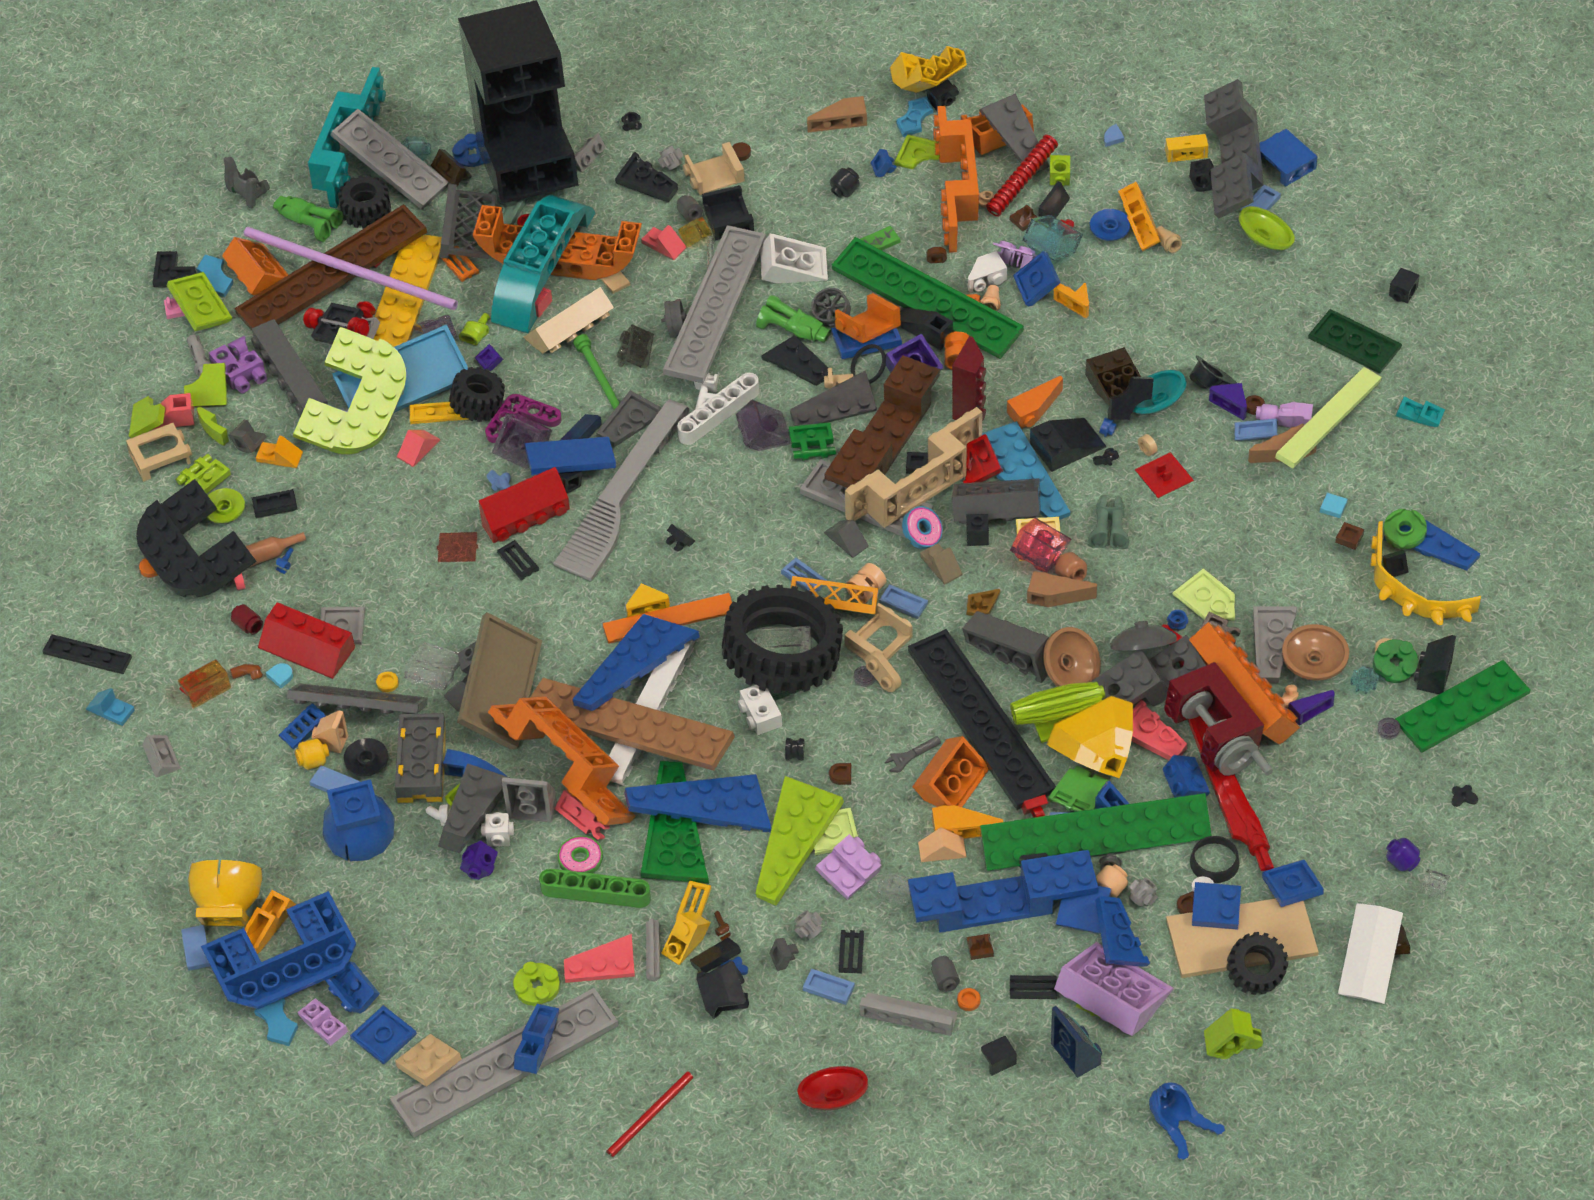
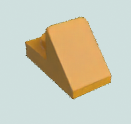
M1061 283L1054 288V300L1084 318L1089 316L1086 283L1077 291H1073L1070 287Z
M280 435L276 444L261 443L256 456V462L297 468L303 451Z

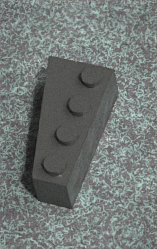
M979 611L962 628L966 642L989 655L995 653V656L1007 665L1009 662L1015 664L1020 668V672L1025 675L1028 672L1035 675V680L1040 683L1048 676L1044 665V648L1049 638L1048 636Z

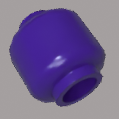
M1407 838L1393 839L1386 847L1388 850L1386 854L1387 861L1399 871H1412L1421 860L1419 848Z

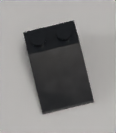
M1085 418L1049 420L1030 429V444L1051 472L1106 448L1105 443Z

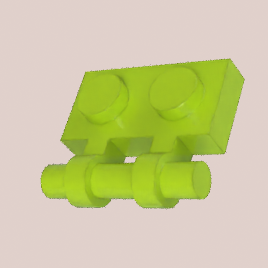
M206 454L194 461L195 464L190 468L182 470L180 472L181 475L175 480L179 485L184 483L186 486L196 479L205 493L208 494L231 475V471L217 459L212 461V457Z

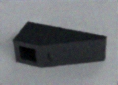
M905 307L900 311L901 326L899 327L915 336L922 334L927 343L939 350L945 346V337L953 332L952 320L934 311Z

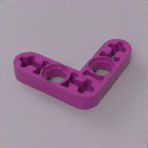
M520 394L509 395L486 427V438L491 443L501 442L519 416L548 427H556L562 421L561 412L555 407ZM533 408L539 410L536 414H530L528 411ZM504 416H508L511 418L507 422L500 421V419Z

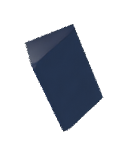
M585 414L560 440L589 438L602 425L601 417L599 415Z

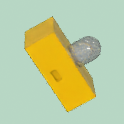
M1182 131L1178 134V137L1166 138L1165 152L1167 161L1177 162L1208 158L1206 134L1190 136L1188 132Z

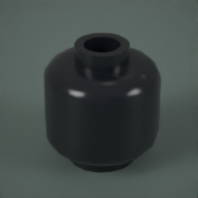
M849 167L847 169L840 168L830 179L831 192L837 197H841V195L844 197L851 196L860 185L859 175Z

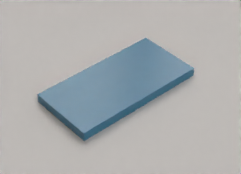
M447 324L394 347L400 353L406 367L405 390L403 395H401L395 412L452 388L455 375L458 372L460 373L462 369L468 370V366ZM337 371L332 373V376L349 409L362 379Z

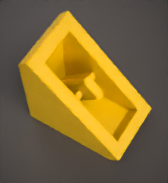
M641 583L626 604L627 617L670 607L669 596Z

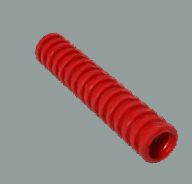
M1045 134L1043 139H1040L1039 143L1028 154V157H1025L1020 166L1016 168L1017 171L1010 175L1009 180L1005 181L1001 189L994 194V198H991L990 202L986 204L987 210L992 215L1001 216L1002 212L1009 206V203H1012L1013 199L1020 193V189L1024 188V185L1028 183V180L1032 179V176L1036 174V171L1043 165V162H1046L1047 158L1051 156V153L1058 147L1054 137Z

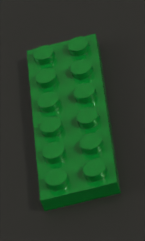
M1501 660L1395 718V723L1420 752L1423 753L1530 694V689L1504 660Z

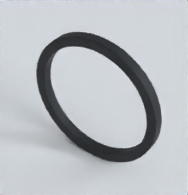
M875 344L862 347L855 354L851 363V374L855 376V365L859 356L870 348H876L880 351L882 364L878 373L869 380V384L875 382L882 375L886 366V354L881 347Z

